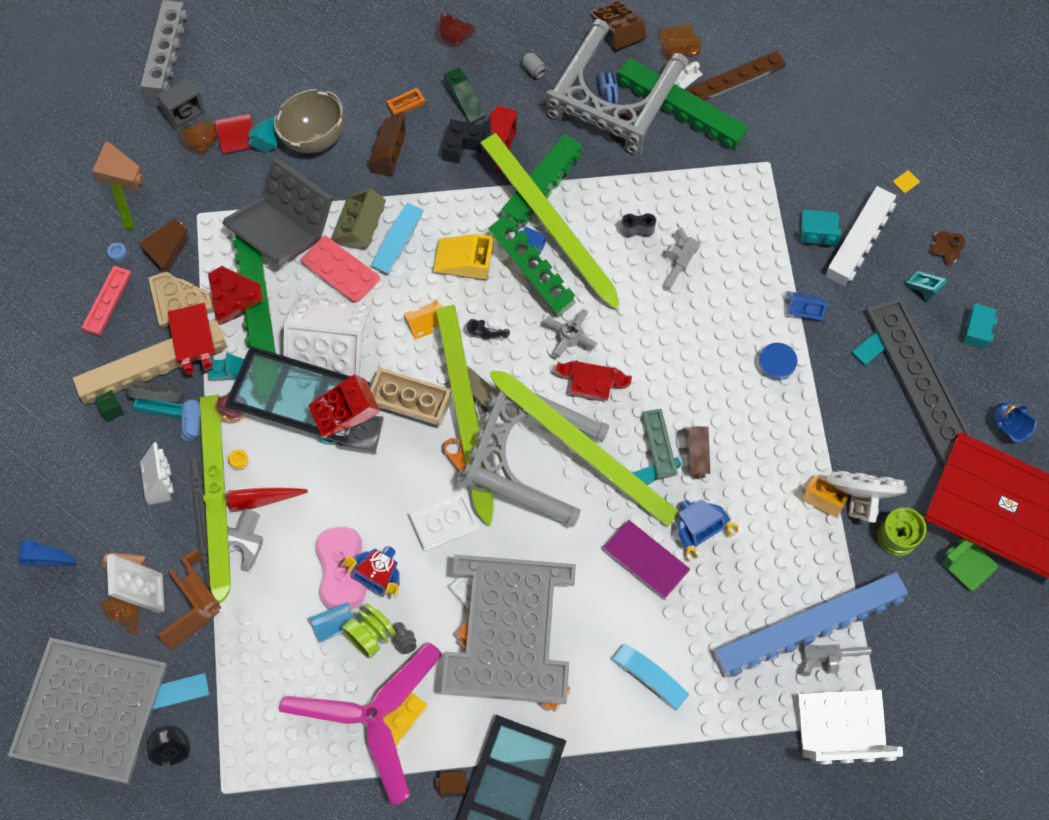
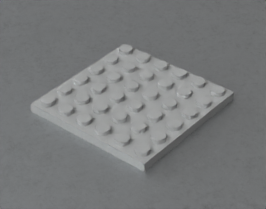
M49 638L8 757L129 785L168 665L160 661Z

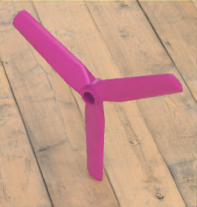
M426 643L378 690L373 702L365 707L353 702L284 696L280 702L279 711L345 724L364 723L367 727V743L389 801L392 805L402 803L409 797V791L392 732L383 720L385 716L399 708L441 658L442 654L435 645ZM371 714H377L375 718H368Z

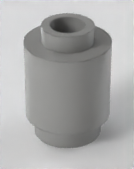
M528 53L523 57L522 66L532 77L539 79L547 72L546 65L535 53Z

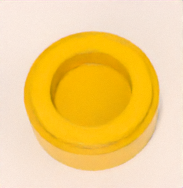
M240 449L232 451L228 458L230 466L235 470H242L249 463L247 453Z

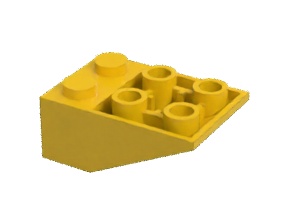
M471 234L440 238L433 272L488 279L494 250V236Z

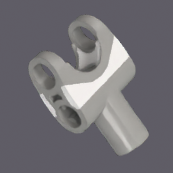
M249 509L243 510L236 529L228 527L229 553L240 551L244 554L242 569L245 571L252 569L263 545V537L253 534L260 515Z

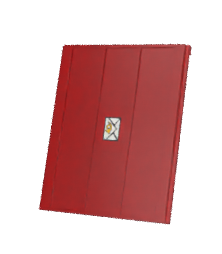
M959 431L924 520L1049 579V473Z

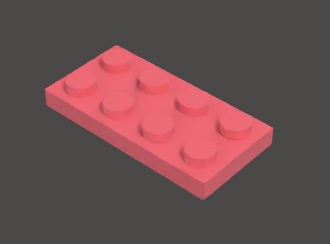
M326 235L300 259L301 264L353 303L359 302L381 280L377 273Z

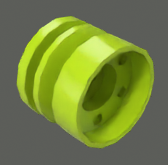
M895 509L879 525L877 540L885 552L893 556L907 555L924 539L926 523L923 517L913 509Z
M366 603L363 606L364 612L361 610L357 612L361 622L350 618L341 627V630L363 655L371 659L380 650L376 640L378 639L386 644L389 642L387 636L393 638L396 632L389 620L379 610Z

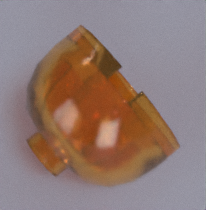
M211 121L195 122L196 126L190 127V124L180 129L183 144L198 153L207 152L208 148L216 142L215 124Z

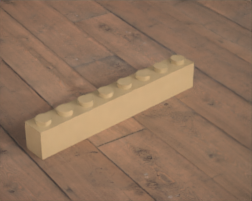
M216 320L210 323L215 352L219 353L228 346ZM171 338L73 378L80 399L86 405L95 403L94 398L110 390L115 394L120 390L127 389V385L130 382H146L160 374H167L172 369L183 367L182 363H177L173 339Z

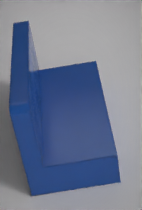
M787 291L786 295L791 298L787 310L789 315L824 320L828 306L827 301L819 296Z

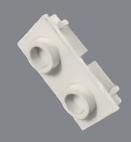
M695 61L687 65L685 70L681 71L674 84L686 89L703 74L699 71V63Z

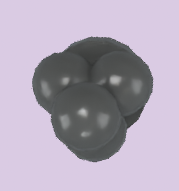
M402 622L395 623L393 629L396 635L393 638V644L403 654L413 652L417 647L414 632L407 630Z

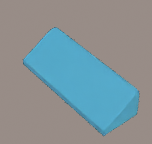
M202 673L161 684L153 709L209 695L210 690L206 674Z

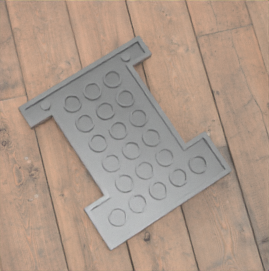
M455 554L453 576L473 578L466 653L445 652L441 694L566 704L569 662L549 660L554 584L574 586L576 564Z

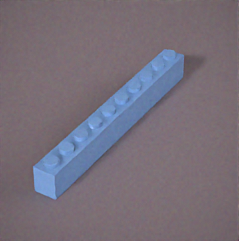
M895 572L717 649L714 656L724 676L731 675V677H735L741 674L745 668H756L761 665V661L766 659L772 661L778 658L779 654L784 651L790 653L796 650L800 644L809 645L815 641V638L821 635L823 638L827 637L837 628L843 630L849 627L853 621L858 620V622L866 620L869 618V614L874 612L880 614L892 604L894 607L905 602L904 599L908 595V591L898 573Z

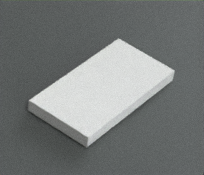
M114 554L107 556L109 596L157 613L165 612L162 573Z

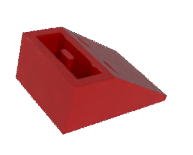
M355 374L308 404L323 438L363 423L381 412L366 379Z

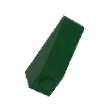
M457 67L444 73V85L467 121L475 123L485 118V113L461 68Z

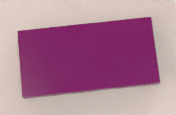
M630 520L603 547L606 553L664 600L690 571L688 566Z

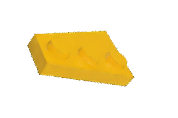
M412 692L399 708L385 716L383 720L392 732L395 746L400 743L428 707L426 702Z

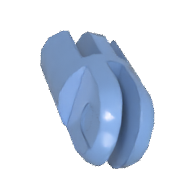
M604 72L599 73V84L604 101L617 104L618 84L616 74L612 73L611 75V73L607 72L604 76Z
M194 399L187 400L183 404L181 412V438L185 442H191L200 435L201 422L200 404Z

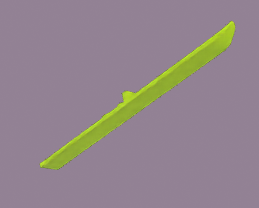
M496 133L481 142L483 148L545 226L544 230L552 235L596 294L607 304L618 309V295L613 283Z
M453 304L438 308L436 311L467 464L471 461V457H469L470 451L478 442L475 438L480 430L478 424L479 416L475 408L456 307ZM471 488L476 511L482 520L490 526L494 512L492 490L487 489V491L481 492Z
M489 371L494 384L504 395L566 444L573 454L577 453L666 527L671 524L679 513L676 508L514 376L507 372Z
M216 394L200 397L205 483L203 500L206 503L210 587L215 600L221 604L230 593L231 573L221 416L217 413L215 406L220 396ZM217 403L218 412L221 414L220 403Z

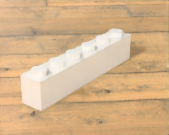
M878 186L875 188L830 264L825 277L843 286H846L848 281L852 282L857 273L854 270L856 267H861L865 259L863 258L864 253H869L873 245L871 241H876L881 232L878 229L880 226H885L889 218L887 217L888 212H893L896 203H894L896 195Z

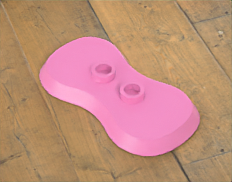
M349 527L327 529L318 536L315 546L316 553L323 566V579L319 591L320 599L328 609L347 602L350 609L356 608L364 601L367 589L364 585L351 578L353 570L349 573V567L345 565L342 567L341 565L346 557H353L361 553V537L357 531Z

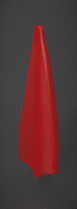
M269 487L228 491L226 505L230 506V512L243 511L244 509L250 510L308 493V489Z

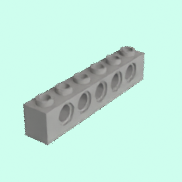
M162 0L140 86L145 97L158 98V94L170 87L169 78L173 76V63H176L177 60L176 51L180 48V35L184 32V20H187V10H185L183 2Z

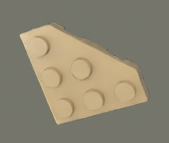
M168 272L148 277L158 323L161 328L170 326L168 311L205 303L207 313L214 311L209 291L174 277Z

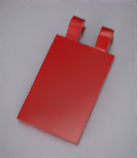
M205 303L168 311L176 360L178 364L182 363L186 375L194 373L193 360L201 359L205 370L213 368L210 356L216 355Z

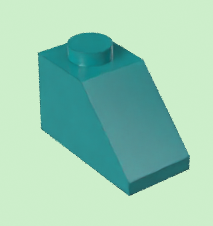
M275 116L250 129L248 145L265 153L277 147L278 135L274 127Z

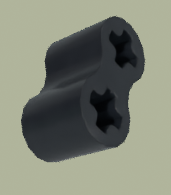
M650 213L641 216L626 214L622 217L620 231L626 237H632L637 234L646 237L651 236L655 232L656 217Z

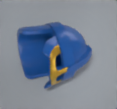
M1013 401L1001 402L996 406L994 422L999 432L1015 442L1025 441L1033 434L1037 426V420L1026 413L1025 409L1028 406Z

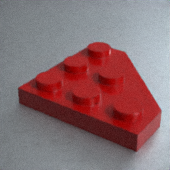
M220 266L208 273L215 316L218 323L223 324L263 301L260 283L224 266Z

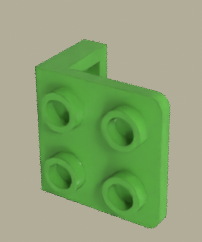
M962 538L958 542L960 545L956 549L952 547L946 552V559L942 565L969 591H974L997 570L998 565L976 544Z

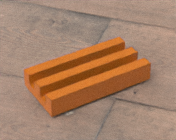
M418 88L386 101V105L390 108V112L393 115L400 112L405 114L426 104V100Z

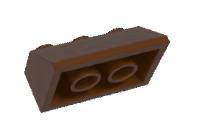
M403 112L385 118L383 125L379 126V138L375 140L373 146L374 154L369 157L372 173L393 177L406 135L405 114Z

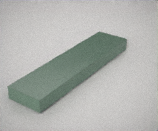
M662 408L643 411V419L657 477L677 476V468Z

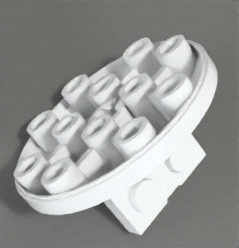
M846 471L831 472L827 476V482L830 485L851 495L849 516L867 522H876L879 513V499L896 497L907 492L904 480L882 476V478H878L877 476L855 472L853 474Z

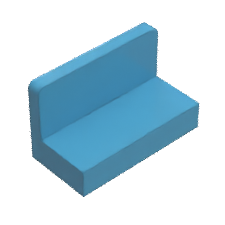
M347 602L313 616L310 620L319 643L342 634L341 627L350 618L354 619Z

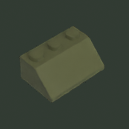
M371 188L348 195L331 240L337 244L355 249L369 246L372 242L373 233L378 227L380 215L384 211L386 199Z

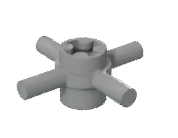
M582 309L575 321L569 320L564 324L550 317L546 318L545 324L560 331L561 342L554 351L555 356L560 357L566 347H574L579 342L592 349L596 348L597 342L582 335L580 325L588 315L587 310Z

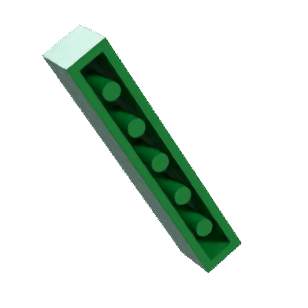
M564 134L530 174V178L547 199L550 197L552 189L559 186L562 177L565 174H569L575 161L578 162L583 154L582 144ZM518 191L501 209V217L503 215H506L508 218L513 217L518 224L516 227L518 230L523 225H527L533 214V211Z

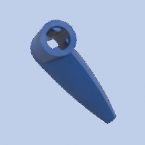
M30 540L20 542L19 564L27 566L76 565V559L60 549L41 545Z

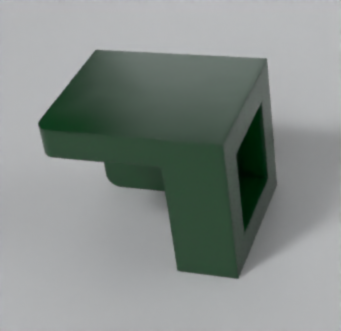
M112 390L94 398L107 422L125 414Z

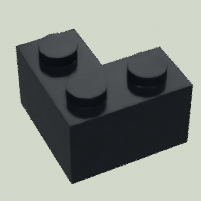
M450 119L442 146V160L460 164L464 149L482 152L483 146L481 142L485 140V126Z

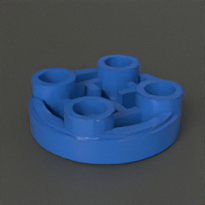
M779 342L765 346L759 356L761 373L773 379H788L795 371L798 362L795 351L790 346Z

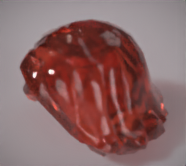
M449 13L440 14L438 31L445 42L458 45L470 33H475L474 26L468 22H463V20Z

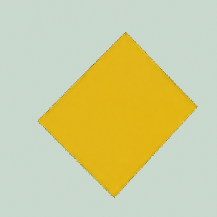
M909 170L893 181L904 193L920 183Z

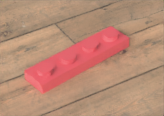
M113 266L82 326L84 332L101 336L132 276L131 271Z

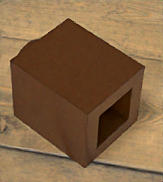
M466 771L440 772V778H436V791H440L441 797H466Z

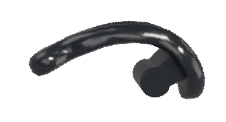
M470 319L467 323V331L473 337L488 340L500 337L507 338L510 335L509 329L496 330L485 327L486 322L484 320Z

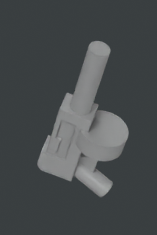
M682 228L676 231L680 238L678 242L679 247L670 245L665 252L666 257L674 261L673 265L675 266L664 285L666 290H671L680 271L686 269L693 254L698 251L701 245L700 242L692 237L688 238Z
M814 644L806 645L803 650L805 666L802 673L805 676H810L813 668L821 667V662H826L829 674L838 673V661H841L842 657L871 655V648L840 649L839 644L814 647Z

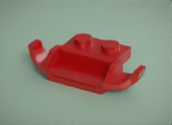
M578 360L569 361L564 364L557 362L555 370L559 376L573 380L570 394L608 401L611 387L627 388L631 385L632 376L625 375L615 367L611 368L584 363Z

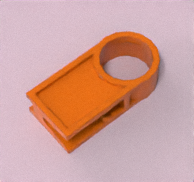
M450 438L444 444V453L456 470L460 472L461 469L464 470L466 465L463 445L459 439ZM455 443L461 449L458 453L451 454L446 450L447 446Z

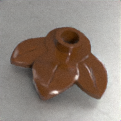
M947 231L935 233L933 237L936 242L932 245L930 254L936 256L944 255L946 265L957 261L960 257V250L965 246V238L961 234H950ZM957 239L959 243L954 244L952 241Z

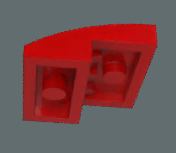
M250 114L215 121L223 155L255 148L248 145L249 131L253 127Z

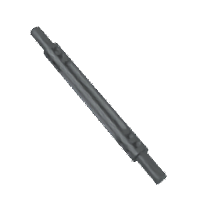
M193 458L191 459V484L199 551L203 556L201 568L204 571L205 584L208 589H211L206 503L203 500V495H205L203 477L200 475L199 460Z

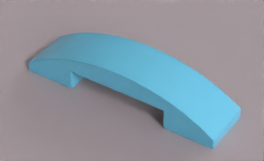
M624 644L612 658L625 671H630L661 696L660 698L676 711L689 696V693L667 672L627 644Z

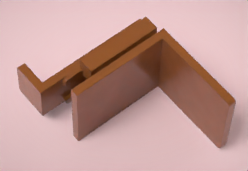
M194 549L181 559L188 568L186 570L189 573L184 578V581L173 569L169 571L194 606L191 611L157 635L171 650L211 621L210 617L216 616L222 608L192 567L203 559V556L197 549Z

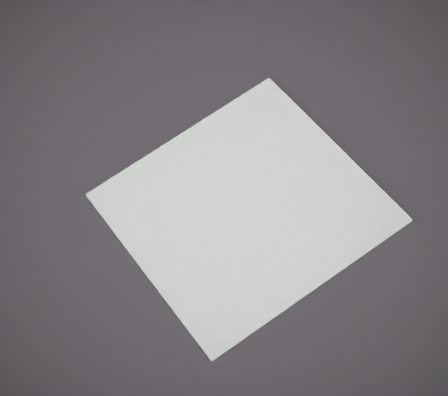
M769 162L562 180L558 187H554L547 200L613 283L618 295V309L607 304L596 294L552 235L544 230L545 226L534 212L527 225H523L518 231H523L526 226L546 235L548 239L539 257L543 261L547 259L553 267L550 269L554 275L558 273L563 279L564 283L562 285L564 288H570L576 295L573 298L576 303L559 317L495 237L488 279L433 272L440 238L471 234L493 236L488 228L501 218V209L517 191L513 185L384 196L383 198L386 199L384 211L380 215L378 227L373 233L370 245L355 249L338 244L377 273L381 279L359 301L372 305L371 314L362 334L360 377L370 382V388L380 367L452 390L440 326L432 328V334L415 340L404 318V313L411 310L414 312L419 310V307L438 301L443 307L455 304L468 367L474 370L491 387L495 386L489 375V371L507 372L532 392L599 423L604 422L608 424L609 430L603 442L590 439L630 472L655 465L643 419V411L662 408L674 458L678 457L681 466L677 469V476L660 478L647 486L676 508L679 513L682 511L680 509L681 503L686 500L691 504L704 500L707 503L719 505L731 519L730 522L736 523L739 526V530L736 533L734 529L730 528L733 536L728 537L725 534V529H723L698 546L691 545L692 548L698 551V558L696 559L695 554L690 552L691 561H688L686 559L687 549L683 547L678 536L679 513L671 524L666 527L577 453L573 454L566 444L533 417L520 420L513 426L508 435L506 458L509 468L514 476L525 485L581 510L579 518L574 527H570L562 520L492 490L494 512L491 525L489 526L476 511L471 487L468 485L466 488H457L459 472L444 453V444L448 439L457 438L462 442L453 394L451 395L444 421L440 426L379 407L381 412L375 416L384 417L376 454L340 449L337 446L338 443L326 444L319 441L320 438L317 435L244 413L242 419L234 422L226 421L221 417L226 497H228V491L269 487L308 489V493L250 509L260 515L253 534L263 537V545L259 556L250 571L242 569L244 554L242 552L233 551L229 553L231 589L225 601L220 604L222 607L219 610L220 613L214 616L220 777L223 794L379 778L380 774L367 743V727L364 723L345 724L283 713L279 711L280 702L284 696L353 702L365 707L373 702L378 690L426 643L435 645L440 650L442 656L412 691V693L426 702L428 707L396 746L404 775L477 767L496 715L565 739L567 742L561 757L796 732L800 731L798 694L876 690L869 655L842 657L841 661H838V673L832 674L828 673L826 662H821V667L813 668L811 675L805 676L802 672L805 666L803 650L806 645L803 643L790 653H786V651L780 653L779 657L772 661L767 659L761 661V665L756 668H745L741 674L735 677H731V675L725 677L714 656L717 649L856 590L841 513L838 518H835L802 501L814 476L817 475L827 480V476L831 474L832 468L802 318L787 313L791 298L786 293L787 291L796 292L771 164ZM346 200L332 201L322 237L326 235L331 239ZM408 202L423 209L424 212L409 243H406L399 259H396L390 273L387 274L371 265L388 232ZM238 210L199 213L197 215L200 289L209 291L211 297L208 273L220 266H224L234 272L240 270V266L236 265L234 255L238 254L237 249H234L232 238H236L235 233L223 225L224 218ZM650 213L656 217L655 232L651 236L646 237L637 234L632 237H626L620 231L622 217L626 214L641 216ZM682 228L688 238L692 237L700 242L701 245L698 251L693 254L686 269L680 271L671 290H666L664 285L675 266L673 265L674 261L667 258L665 252L670 245L679 247L678 242L680 238L676 231ZM508 233L506 239L512 240L515 237V233ZM316 243L279 265L262 254L276 354L283 355L284 323L297 297L309 296L314 299L328 298L333 301L347 300L351 302L301 264L300 259ZM522 247L518 249V254L526 252V249ZM531 261L529 268L537 267L538 261ZM547 274L543 275L540 278V282H547L550 276ZM560 289L552 291L553 297H558L561 294ZM582 309L587 310L588 315L580 325L582 335L597 342L596 348L592 349L579 342L574 347H566L560 357L555 356L554 351L561 342L560 331L545 324L546 318L550 317L564 324L569 320L575 321ZM215 310L208 312L209 323L216 321ZM242 312L223 324L218 323L228 347L216 353V355L210 356L211 360L226 359V353L245 359L249 349L246 342L249 330H245L244 319H247L246 314ZM470 319L484 320L486 322L485 327L496 330L509 329L510 335L507 338L500 337L488 340L473 337L467 331V323ZM784 343L795 351L798 362L795 371L788 379H773L761 373L759 356L763 348L768 344ZM578 360L584 363L611 368L615 367L625 375L632 376L631 385L627 388L611 387L608 401L572 395L570 393L573 380L559 376L555 371L557 362L564 364L569 361ZM252 364L248 373V379L245 380L237 400L240 403L265 410L267 403L260 404L259 399L254 397L253 387L256 386V381H252L251 370L254 369ZM278 364V370L280 375L283 366ZM203 365L204 397L219 394L220 398L223 396L228 398L236 379L210 381L208 378L209 369L205 370ZM287 376L282 388L283 401H277L272 413L306 422L310 413L308 404L315 400L318 383L323 380ZM331 381L328 390H331L340 383ZM221 401V415L225 416L228 420H237L241 417L242 412L226 408L225 402ZM475 404L476 412L479 416V429H483L484 423H482L485 412ZM506 406L505 413L508 417L517 416L516 408ZM498 416L495 427H502L505 422ZM684 427H709L711 474H705L706 478H694V475L688 474ZM492 436L487 448L496 447L495 439ZM455 443L448 445L446 448L451 454H456L461 449ZM234 450H243L248 455L249 463L242 470H235L230 466L228 458ZM488 453L486 459L488 465L492 467L499 465L498 456L495 453ZM502 469L495 472L496 474L505 477ZM464 492L479 524V529L424 550L409 514ZM226 505L228 527L236 529L243 511L230 512V506ZM628 520L690 568L689 573L665 600L603 550V547ZM334 527L354 529L362 540L361 553L365 551L370 552L372 549L382 552L386 546H390L396 551L392 558L398 562L396 568L400 572V586L396 598H393L394 595L392 593H387L382 597L366 587L367 592L364 601L358 607L351 609L354 619L361 622L357 612L359 610L364 612L363 606L368 603L379 610L389 620L392 627L395 623L402 622L407 630H412L415 634L417 647L413 652L403 654L393 644V638L388 636L389 642L386 644L378 639L376 640L380 650L371 659L363 655L344 633L319 643L310 618L330 610L324 606L319 595L323 579V566L316 553L315 546L318 536L323 531ZM455 554L576 564L574 586L554 584L549 660L569 662L568 686L571 688L570 694L567 696V703L561 704L556 712L544 709L540 702L441 694L445 652L466 653V649L458 643L457 634L469 620L470 610L449 589V586L459 578L453 576ZM853 621L849 627L843 630L837 628L833 630L831 635L824 638L821 635L815 638V641L809 645L814 644V647L839 644L840 649L867 647L863 622ZM624 644L629 645L652 660L689 693V696L677 711L663 701L657 692L633 673L625 671L612 660ZM371 714L368 718H375L377 714ZM501 727L490 757L505 763L551 759L556 747Z

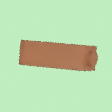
M105 141L92 170L96 181L137 191L139 185L144 180L140 166L111 143Z

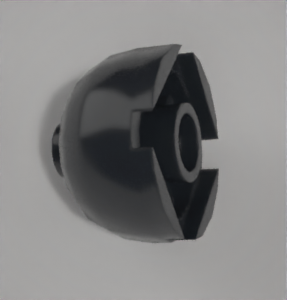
M164 726L152 733L148 741V758L153 764L163 766L162 762H170L169 766L183 762L189 756L190 742L188 736L180 728Z

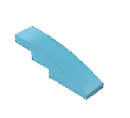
M407 202L388 232L371 266L387 274L390 273L406 243H409L424 212L423 209Z

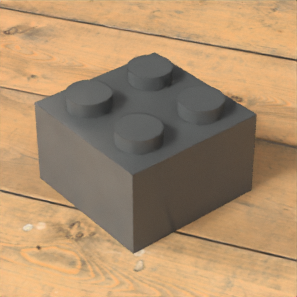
M189 78L179 81L176 85L157 95L163 115L174 130L205 113L200 92Z

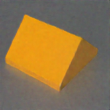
M438 301L419 307L420 309L414 312L411 310L404 313V318L415 340L432 334V328L439 326L436 309L443 306Z
M815 475L802 501L838 518L850 494L836 489L827 480Z

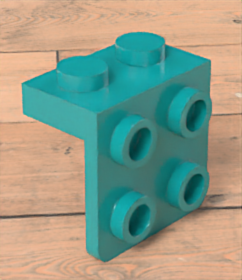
M804 210L802 212L801 243L837 246L841 237V229H838L839 215L834 212Z

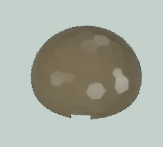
M313 89L298 93L289 98L280 107L281 110L274 120L275 131L282 143L288 148L301 153H317L333 145L340 137L345 125V111L340 99L330 91L321 92Z

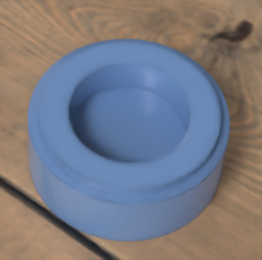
M113 243L108 247L107 253L112 261L120 262L126 258L127 250L123 244Z

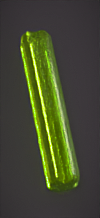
M118 183L112 185L111 189L125 231H132L135 229L122 187Z

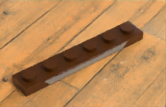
M775 51L686 88V91L706 101L783 69L786 63L779 52Z

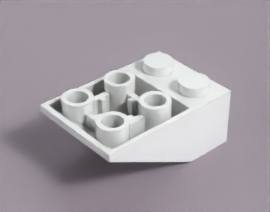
M155 442L140 461L144 496L148 505L172 501L171 493H174L173 483L170 482L169 477L172 475L170 464H168L167 458L164 456L163 449H159Z

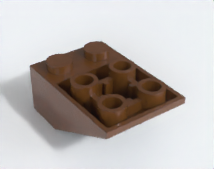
M620 0L613 1L610 5L599 7L595 11L590 12L593 20L601 19L609 25V31L605 39L616 50L647 37L644 19Z

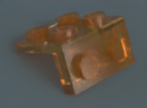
M692 25L661 28L659 30L666 59H670L674 53H680L684 56L700 54L702 40L700 36H695Z

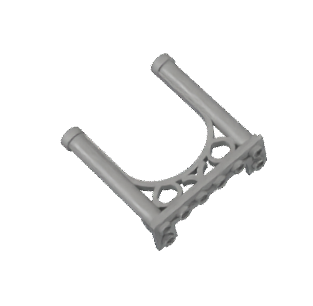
M596 19L555 88L547 91L545 114L558 120H562L563 111L569 115L576 116L584 122H589L600 129H605L616 136L625 138L624 149L640 156L647 129L681 71L685 70L688 65V59L680 53H674L651 93L644 100L630 105H617L606 102L595 96L587 88L583 79V72L609 31V25L605 21ZM578 78L579 86H573L574 82ZM583 93L586 98L584 100H577L571 95ZM589 101H591V106L594 108L587 105ZM642 109L641 113L637 117L635 111ZM628 113L632 119L625 121L620 119L618 115Z
M496 385L493 386L489 393L491 399L488 406L491 408L489 413L486 412L483 417V429H480L476 435L475 440L478 442L470 451L469 457H471V461L458 474L457 480L459 484L457 488H466L469 485L471 488L481 492L491 489L562 520L570 527H574L581 510L525 485L510 470L506 458L508 435L516 423L531 416L523 412V409L504 395ZM536 394L586 436L603 442L609 430L608 424L604 422L599 423ZM506 406L516 408L517 416L508 417L505 413ZM498 416L505 422L502 427H495ZM492 436L495 439L496 447L487 448ZM488 453H495L500 464L495 467L488 465L486 461ZM502 469L505 477L500 476L495 472Z

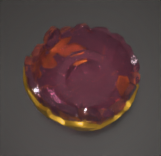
M230 392L222 397L219 396L215 404L216 411L224 420L234 422L244 417L245 413L225 407V402ZM239 395L236 402L247 405V401Z

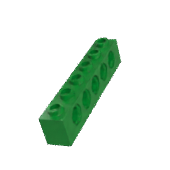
M503 215L488 228L489 231L559 317L576 303L573 299L576 295L570 288H564L562 285L564 283L563 279L558 273L556 275L552 273L550 269L553 267L547 259L543 261L539 257L541 252L535 245L531 247L527 242L530 239L526 233L518 231L516 228L518 224L513 217L508 218L506 215ZM514 232L515 237L512 240H507V234ZM521 246L527 248L524 254H518V249ZM531 261H538L537 267L529 268ZM543 275H549L550 278L547 282H540V278ZM554 289L561 290V294L558 297L552 296Z

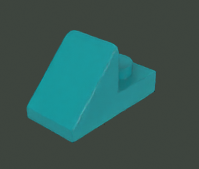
M917 271L906 284L908 288L922 292L927 303L947 281L944 278Z
M226 353V359L211 360L213 368L208 371L209 380L236 379L244 359Z

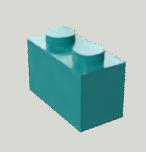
M974 304L970 311L963 344L985 350L988 343H992L994 338L992 328L996 327L998 317H995L997 309Z

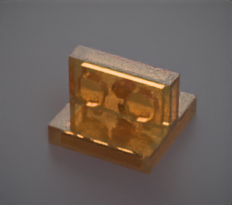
M110 598L108 601L102 602V611L110 622L123 620V624L130 635L139 634L137 605L117 598Z

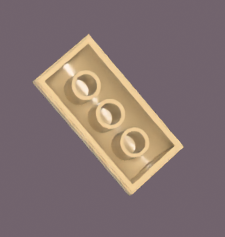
M380 367L370 388L378 407L439 426L444 421L452 395L451 389Z

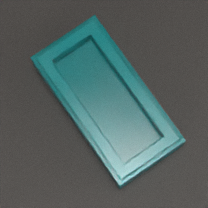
M876 332L852 351L851 355L865 367L884 352L885 348Z

